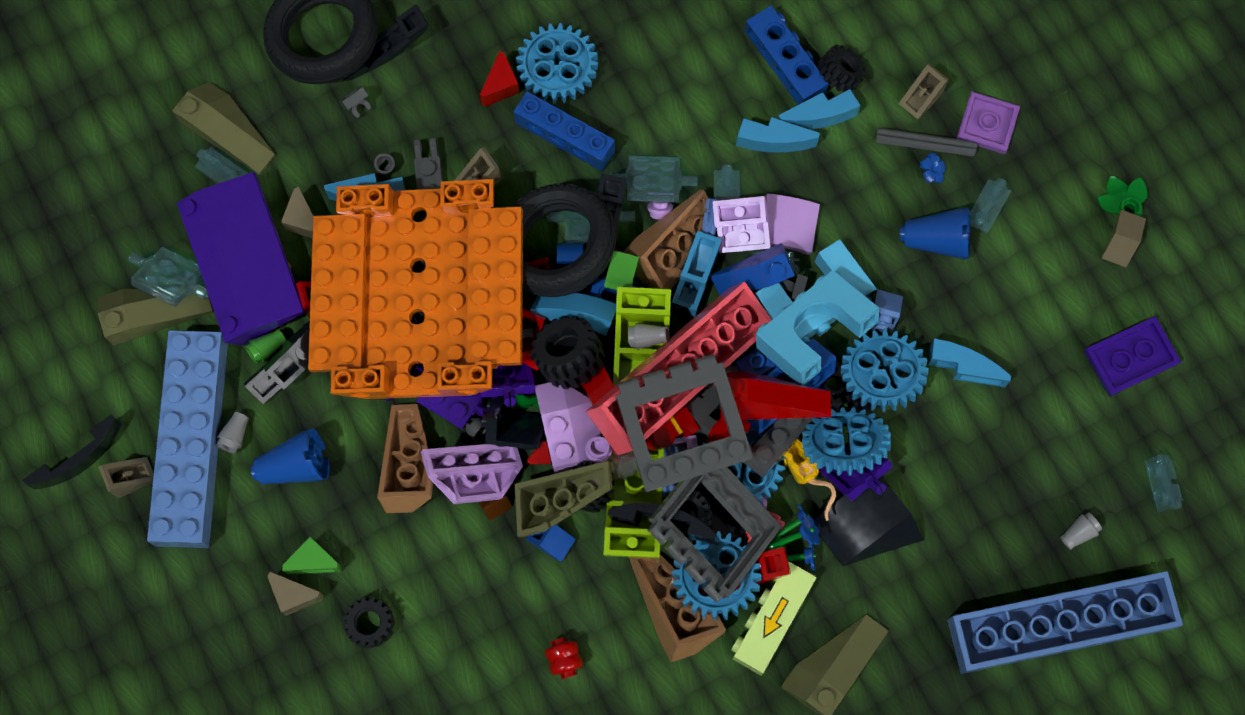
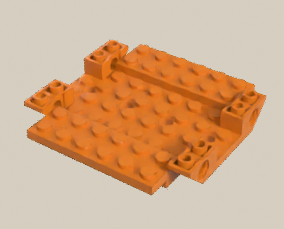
M493 179L441 181V189L394 191L389 184L337 186L336 212L343 215L313 216L308 370L311 373L331 372L332 395L361 399L471 396L492 389V369H496L498 366L522 365L523 209L522 207L491 208L494 206ZM420 210L427 212L425 220L422 222L414 221L416 212ZM417 261H424L426 263L425 269L420 273L413 272V265ZM416 312H423L425 314V319L420 324L412 323V316ZM423 364V373L417 377L412 376L411 368L413 365Z

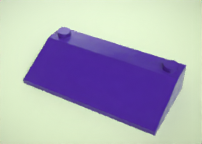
M251 172L198 190L177 202L225 343L244 346L250 340L263 336L306 312L302 307L295 280L256 173Z

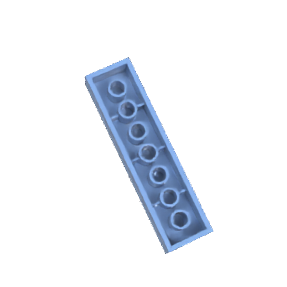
M168 331L147 542L154 546L209 548L218 447L216 446L218 440L216 437L220 433L228 343H225L222 332Z
M1168 571L955 615L947 620L961 674L1164 632L1183 626Z

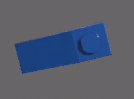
M782 243L710 275L719 295L728 288L744 281L750 290L754 291L770 287L795 276L793 265Z

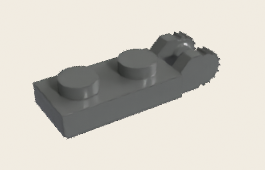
M430 138L429 147L432 157L422 158V143L420 140H414L417 190L441 189V181L443 180L436 138Z

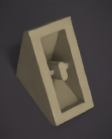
M927 64L899 102V105L916 119H920L943 94L949 79L933 66Z
M483 147L480 148L454 181L493 179L495 185L501 181L498 165Z
M297 187L292 192L281 223L286 231L313 239V214L300 188Z
M1120 210L1101 259L1126 268L1141 242L1146 219Z
M147 457L99 466L108 492L117 498L126 496L153 483L154 473Z
M269 572L268 579L281 613L286 616L318 603L324 598V595L319 591Z

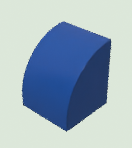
M557 243L558 269L571 264L584 252V243Z
M554 525L542 533L529 535L526 538L533 546L559 562H562L576 540L558 525Z

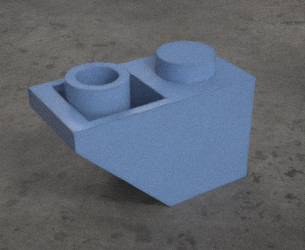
M877 289L873 303L879 307V320L872 327L873 331L883 333L884 329H886L887 332L892 333L900 316L903 296Z

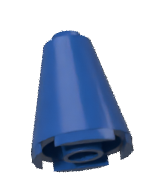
M962 207L905 221V226H900V242H905L906 247L959 259H969L970 257L969 208Z
M306 429L255 458L251 466L252 477L254 480H258L260 484L318 482L327 479L330 473L329 458L323 459L321 450L326 449L321 436L315 429Z

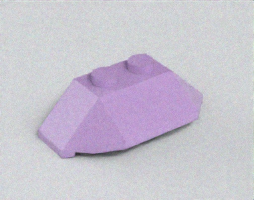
M551 382L535 385L554 474L572 470L574 467L578 468L577 464L579 462L590 461L585 454L586 443L593 437H601V433L585 412L592 406L589 398L571 386L569 389H563L561 385L557 388Z
M482 444L423 449L421 451L428 478L453 504L500 500L523 467L518 448Z

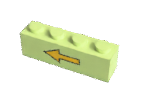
M789 561L791 574L774 580L776 583L771 591L765 589L758 602L763 606L758 615L752 612L745 625L749 631L745 638L739 636L731 649L736 653L733 660L759 675L764 673L817 578Z

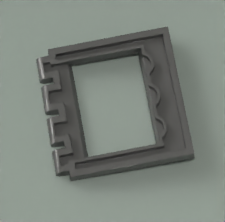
M750 349L747 352L744 351L725 368V371L742 372L736 362L752 351ZM713 383L707 384L683 406L687 407L700 431L707 436L710 429L717 422L709 415L719 405ZM812 418L776 420L753 447H750L753 459L743 463L764 478L803 434L802 432L806 430V424H812Z
M714 354L695 359L696 371H693L690 361L669 367L670 379L666 378L663 369L643 375L644 387L641 388L637 378L618 383L620 394L615 397L645 492L753 459L723 362L717 364ZM713 383L730 436L651 461L635 407Z
M725 467L678 482L649 518L652 525L648 528V531L661 545L667 542V540L669 541L665 546L667 552L680 565L687 560L688 562L683 567L684 570L698 585L706 580L702 589L714 602H718L721 598L730 597L782 526L729 468ZM700 482L752 537L724 576L709 563L670 521Z

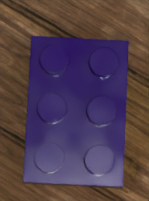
M1156 316L1084 350L1109 397L1181 363L1179 356Z

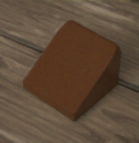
M506 494L500 500L478 502L490 521L512 508Z

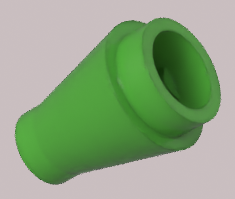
M277 329L274 332L250 340V344L246 345L245 349L255 364L261 361L264 363L286 342V339L282 332Z

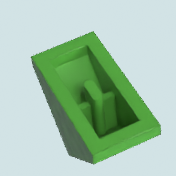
M614 250L604 287L617 290V287H632L639 257Z
M309 537L283 564V571L286 574L342 572V567Z

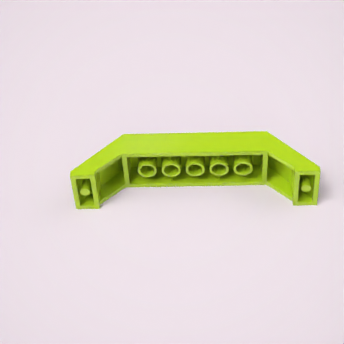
M617 287L614 386L664 344L660 343L640 350L636 347L631 348L628 340V329L630 326H635L636 323L661 327L668 326L669 328L671 289ZM648 449L651 461L664 457V449L658 451ZM612 451L609 462H611V472L614 475L612 480L615 481V485L612 486V490H614L613 495L609 494L608 496L611 500L607 503L604 556L660 559V543L648 531V528L652 525L649 518L642 517L640 525L637 527L613 521L607 514L609 509L626 504L652 503L661 505L662 488L645 492L633 451L618 458L615 457Z

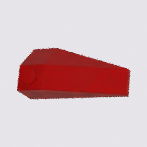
M726 372L741 420L832 417L830 391L751 372ZM721 410V420H725Z

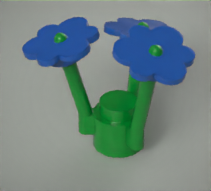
M798 504L797 506L800 509V512L796 513L798 519L782 528V530L780 529L763 552L785 547V544L803 537L809 542V548H804V553L787 555L788 561L805 559L806 564H811V569L816 571V554L814 553L813 544H820L819 530L811 516L806 514L801 505ZM802 524L800 532L783 539L781 538L782 535Z

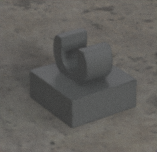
M360 86L338 100L343 109H350L351 114L357 118L360 116L356 110L359 104H363L366 110L371 109L369 102L364 100L369 95Z
M798 274L795 283L790 280L782 281L781 287L788 296H792L791 300L793 302L805 290L808 276Z

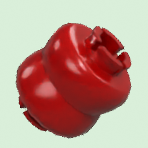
M567 637L551 641L552 647L545 650L550 673L553 676L560 675L561 679L577 675L576 669L583 666V660L578 654L577 642L567 641Z

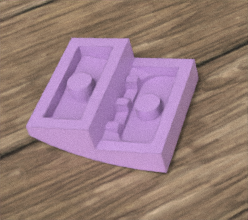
M766 194L765 199L769 216L772 247L782 243L784 248L806 255L812 253L820 204L789 196Z
M765 196L713 201L715 227H717L718 238L722 239L719 253L769 249L772 247Z

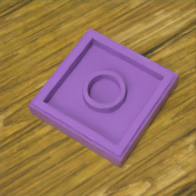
M971 91L956 139L975 141L979 147L1006 154L1020 106Z

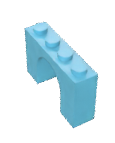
M840 239L818 253L814 262L825 276L834 270L870 301H873L872 296L877 288ZM779 283L763 288L755 293V297L772 320L782 308L788 307L793 303ZM822 315L810 317L798 326L796 334L807 344L810 341L809 338L816 333L818 336L826 333L831 328L830 324L837 319Z
M834 270L826 276L822 275L819 277L814 286L808 291L801 292L790 306L782 308L773 320L761 325L756 332V348L797 384L805 385L821 371V356L796 334V329L803 321L813 316H829L840 321L860 338L876 325L879 320V307Z

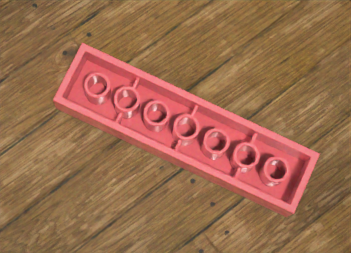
M744 281L723 292L672 336L669 342L664 343L620 382L637 378L641 388L644 387L643 375L663 369L666 378L670 379L668 368L690 361L693 371H696L695 359L714 354L717 364L723 362L724 368H726L756 342V332L759 327L764 323H769L772 319ZM617 384L585 412L616 454L621 455L631 452L632 448L615 397L620 394ZM706 385L636 406L635 410L644 439L646 440Z

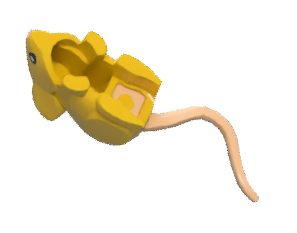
M797 440L783 455L785 457L783 465L784 467H789L798 484L810 483L812 485L826 486L831 490V498L825 510V519L828 521L829 510L836 499V490L831 483L815 479L819 474L817 462L809 463V457L804 456L802 442Z

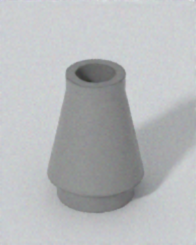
M636 323L635 326H630L628 329V340L631 348L636 347L640 350L669 342L668 326L661 327Z
M234 412L232 418L217 435L218 441L216 446L232 454H235L237 449H241L249 418L242 413Z
M1088 512L1085 515L1081 514L1060 539L1071 550L1075 546L1099 536L1098 532L1102 530V527L1096 518Z

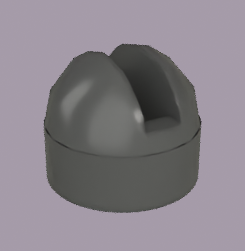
M382 153L375 158L374 169L377 173L388 175L393 171L395 161L391 155ZM385 160L389 161L390 163L383 171L379 169Z
M473 417L470 419L472 421L471 424L466 423L465 430L474 441H477L485 435L486 429L481 427V418Z

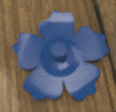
M929 153L927 158L920 161V168L925 170L923 172L924 181H927V183L933 181L939 184L944 180L943 173H945L946 166L944 161H940L939 156L935 153Z

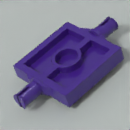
M522 362V365L498 366V368L492 369V389L481 392V397L504 396L505 405L509 407L510 399L511 406H514L516 404L515 395L535 393L532 368Z
M417 364L412 374L420 376L424 368ZM481 393L471 396L419 397L416 401L461 430L472 415L476 413L482 417L483 411L487 412L486 407L481 405L483 398Z
M849 443L845 444L846 455H850ZM881 458V465L873 463V470L864 467L862 474L857 470H853L852 475H849L847 471L843 470L841 475H837V470L835 469L830 473H826V466L819 469V473L852 502L869 487L878 495L882 494L881 490L885 492L886 485L878 479L893 466L887 458Z

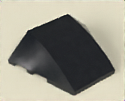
M880 477L878 480L886 485L885 492L881 490L882 494L878 495L869 487L852 502L835 488L836 499L829 510V520L826 521L825 510L831 498V493L813 518L814 524L819 530L818 535L842 566L924 541L912 514L883 477Z

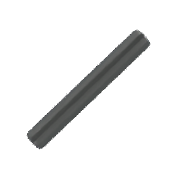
M878 128L876 131L875 140L877 143L966 156H975L977 151V142L887 128Z

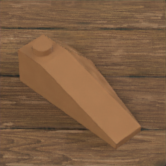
M700 189L669 214L637 236L623 251V253L639 257L634 276L650 288L672 289L680 280L681 269L689 255L697 231H702L704 213L707 211L705 209L706 200L709 199L704 190Z
M417 404L391 405L377 496L386 513L414 512L432 498L433 482L427 476L421 451L428 449Z
M661 555L660 559L629 558L659 641L671 663L697 654L725 633L726 629L719 616L714 621L712 613H708L707 617L702 619V610L699 609L697 613L692 614V604L687 607L683 606L685 597L677 598L676 592L681 588L673 587V581L678 579L672 577V571L676 569Z

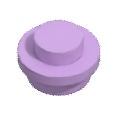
M656 198L648 204L647 210L650 212V217L661 219L673 210V204L668 202L667 199Z
M593 437L586 443L585 454L590 461L601 463L611 457L612 448L604 437Z

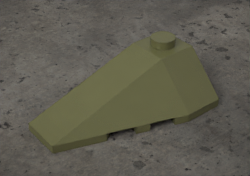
M210 82L187 91L172 110L179 123L259 175L264 172L275 157L274 152L230 95Z
M206 287L121 289L98 297V317L104 337L113 346L214 313Z
M605 461L515 484L517 536L525 537L542 533L612 489L611 462Z
M868 615L863 616L799 662L784 681L781 688L817 715H832L888 633V630Z

